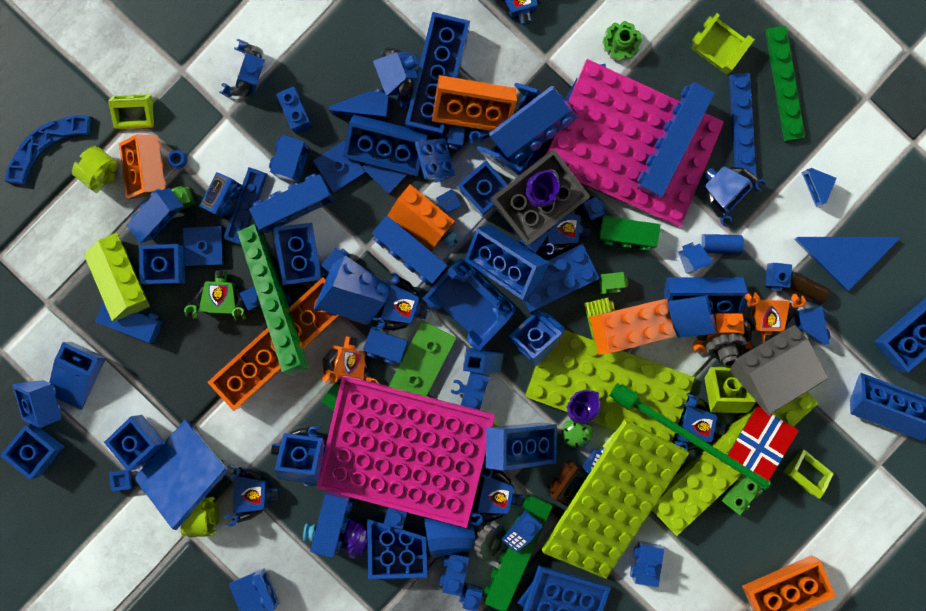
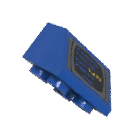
M216 172L200 207L225 218L232 211V203L235 198H238L241 184L228 176Z

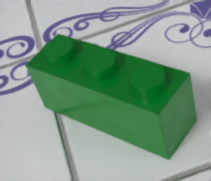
M602 216L600 219L598 241H602L603 245L613 246L614 243H618L623 248L639 246L640 250L651 251L652 248L654 249L658 246L661 224Z

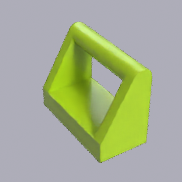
M152 94L113 95L108 100L115 130L154 127ZM144 107L147 120L120 122L119 108Z
M804 449L798 452L783 471L818 499L825 493L833 476L832 471ZM803 459L824 475L816 486L797 471Z

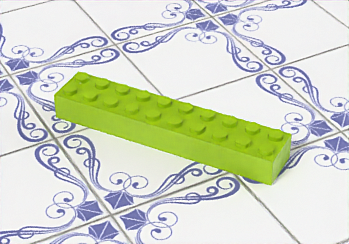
M806 392L772 414L794 427L818 402ZM755 402L749 413L739 415L725 429L724 435H718L710 445L727 455L756 405H760ZM702 450L673 477L652 511L674 535L678 536L742 474Z

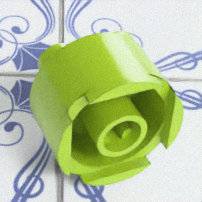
M92 146L79 156L82 158L79 163L75 161L72 167V175L90 190L98 193L107 183L111 184L117 178L115 172L119 163L101 148Z
M205 497L181 525L182 535L187 537H208L216 534L217 530H214L215 524H219L220 513L218 503L213 502L214 497Z

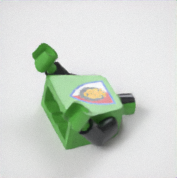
M216 271L215 282L206 281L199 288L190 305L185 307V316L187 317L188 313L193 312V318H197V310L199 309V312L232 314L235 320L241 314L244 320L246 319V314L244 312L245 304L240 295L242 290L236 283L227 282V271Z

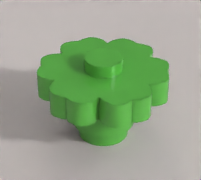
M623 21L620 25L613 23L607 28L606 36L603 38L602 43L604 51L610 52L611 59L622 61L625 57L630 60L638 53V46L642 43L640 31L634 30V24Z

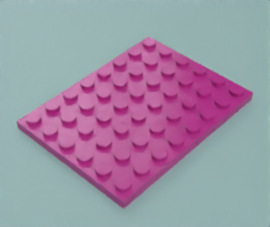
M586 59L568 101L578 118L570 126L557 133L552 139L547 153L555 149L580 184L674 226L681 227L724 121L709 114H704L663 197L656 199L636 188L639 183L637 179L642 171L645 172L648 166L646 161L651 154H654L656 150L654 147L659 137L663 136L665 132L663 128L666 122L671 120L673 116L672 110L680 101Z
M343 375L316 488L467 528L486 454V427L493 426L495 414Z

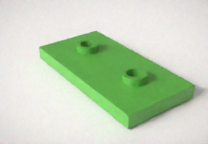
M422 320L389 387L427 396L457 337Z

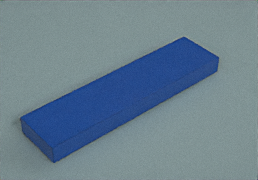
M248 167L223 239L241 245L237 232L250 226L252 214L249 208L253 207L252 204L259 200L268 175L267 173Z

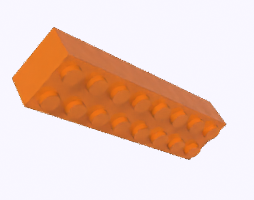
M324 277L289 308L303 350L341 317L340 315H330L326 311L313 310L326 281ZM268 328L207 382L233 411L240 409L281 371Z

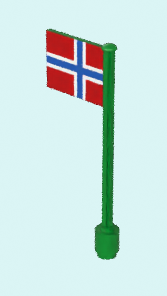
M616 383L609 394L613 398L612 400L627 410L630 408L640 410L763 487V490L770 487L771 476L799 431L773 414L768 416L760 406L756 405L726 455L640 402V399L637 398L638 393L624 384Z

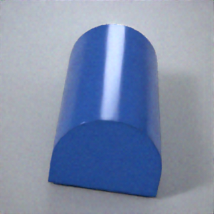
M702 234V247L706 253L741 254L743 251L744 241L742 235Z

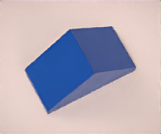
M814 168L801 172L815 206L826 204L836 177Z

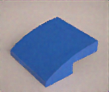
M708 295L668 301L670 316L678 338L717 333L714 314H711Z

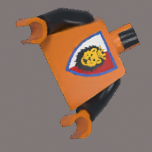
M754 293L753 298L750 294H746L745 299L747 302L743 310V317L750 322L752 330L761 331V342H766L773 338V331L785 330V327H787L798 308L806 304V299L804 296H801L798 300L797 294H793L791 296L793 303H790V301L760 300L756 293Z
M717 313L714 314L717 333L699 335L696 337L697 340L692 343L695 353H697L698 349H701L702 354H704L706 348L703 341L713 340L721 335L736 333L742 334V337H745L746 349L751 351L753 349L751 343L752 325L746 319H743V314Z
M346 336L344 347L333 346L322 359L323 382L330 380V384H333L338 379H341L343 375L379 384L372 377L365 352L355 350L357 338Z

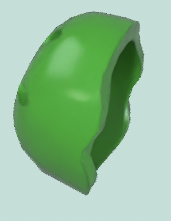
M568 420L562 427L563 441L573 448L586 446L593 437V429L590 423H576V426H574V422Z

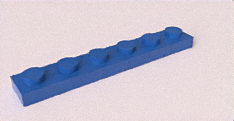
M750 73L730 74L734 167L746 168L756 176Z

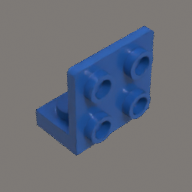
M445 138L415 142L426 180L434 179L435 183L455 176Z
M265 568L229 583L239 611H274L279 605Z

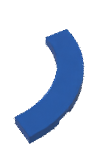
M84 115L67 116L56 121H50L33 131L19 145V149L13 159L11 158L4 182L26 185L34 162L49 146L68 137L90 136L92 117Z

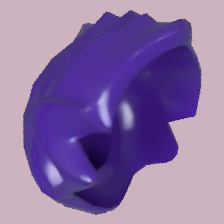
M554 170L536 173L527 182L526 195L530 203L535 207L541 208L552 205L560 193V182Z
M582 390L576 392L567 403V412L570 420L579 424H589L591 421H594L599 416L601 410L599 393L596 391Z
M349 520L343 536V541L346 545L342 546L350 558L361 556L368 546L367 530L364 529L363 525Z

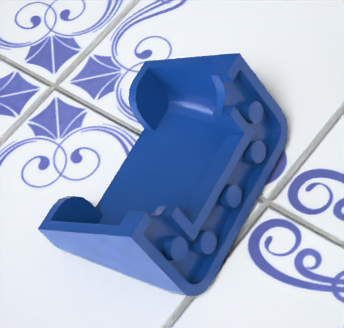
M459 259L422 298L431 309H440L442 307L469 332L467 335L468 343L478 351L502 328L516 311L514 304L464 259Z

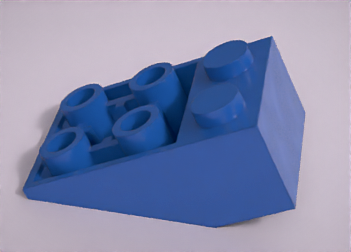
M62 342L54 359L49 381L56 389L55 398L82 410L106 357L74 342Z

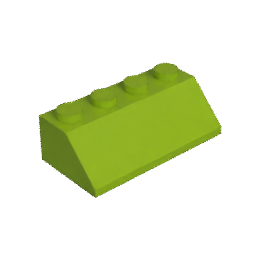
M115 233L97 240L84 256L112 322L150 307L119 235Z

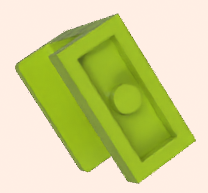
M717 13L713 18L709 16L703 24L705 27L702 33L698 31L692 39L694 44L690 49L728 75L755 39L749 35L744 38L719 20L718 17L720 15Z

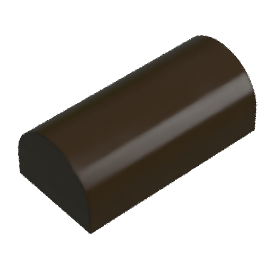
M796 272L791 274L790 288H784L800 297L804 296L806 300L817 305H822L825 302L830 291L829 288Z

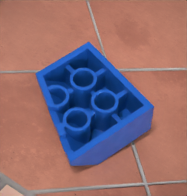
M345 255L332 264L313 310L326 311L330 315L344 316L348 320L367 325L385 304L390 292V286Z
M367 519L368 579L428 577V551L425 536Z

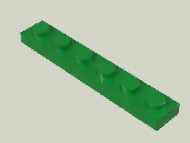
M787 27L768 28L765 32L784 142L805 138Z

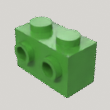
M742 475L718 499L735 513L741 515L749 509L750 502L761 494L762 486Z

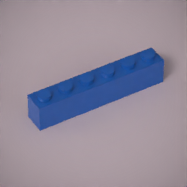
M696 82L684 87L680 95L682 96L680 103L674 106L672 110L673 116L671 120L666 122L663 128L665 131L663 136L659 137L654 147L656 150L654 154H651L646 161L648 166L645 172L642 171L637 179V182H639L636 187L637 189L656 199L663 197L715 94L714 92Z

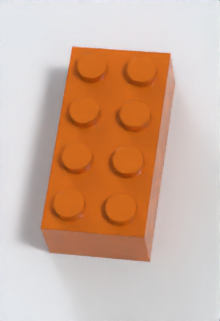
M668 299L590 316L598 355L609 354L676 336L668 307Z
M813 555L742 586L753 611H805L836 597L821 561Z

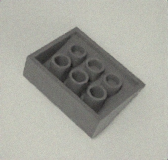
M553 149L493 195L490 200L528 246L590 198V196L555 149ZM554 170L560 182V193L557 199L549 206L541 208L533 206L526 195L528 180L536 173Z
M795 325L737 358L730 369V372L768 416L828 379L808 338Z

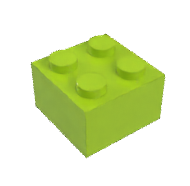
M710 367L704 378L710 412L749 413L756 401L730 372L731 367Z

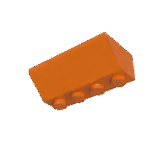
M439 75L432 121L493 131L514 114L517 103L516 88Z

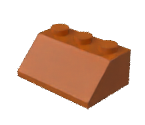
M136 134L119 143L126 199L150 197L153 191L166 188V181L163 176L164 165L160 154L161 144L158 135Z
M411 184L397 199L387 215L431 252L455 224L452 218Z

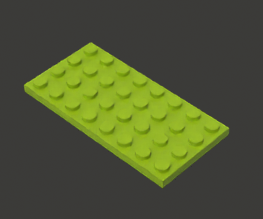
M564 330V334L543 361L535 366L525 397L567 412V403L576 392L582 390L596 391L599 393L601 410L599 416L593 422L617 430L623 420H626L672 442L675 432L636 408L627 410L614 402L609 394L616 383L624 384L638 393L637 398L640 399V402L678 425L685 407L683 402L687 401V393H690L695 377L622 350L598 355L594 340Z
M623 420L541 548L543 553L607 579L689 455V452L664 438Z

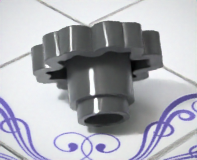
M742 334L721 335L714 338L712 342L707 343L706 351L708 355H711V358L720 359V362L725 367H732L735 360L740 357V351L746 349L747 343Z
M493 521L490 525L480 524L474 527L476 537L474 550L477 552L476 555L483 560H488L490 556H494L500 550L501 543L503 542L501 539L506 534L503 524Z

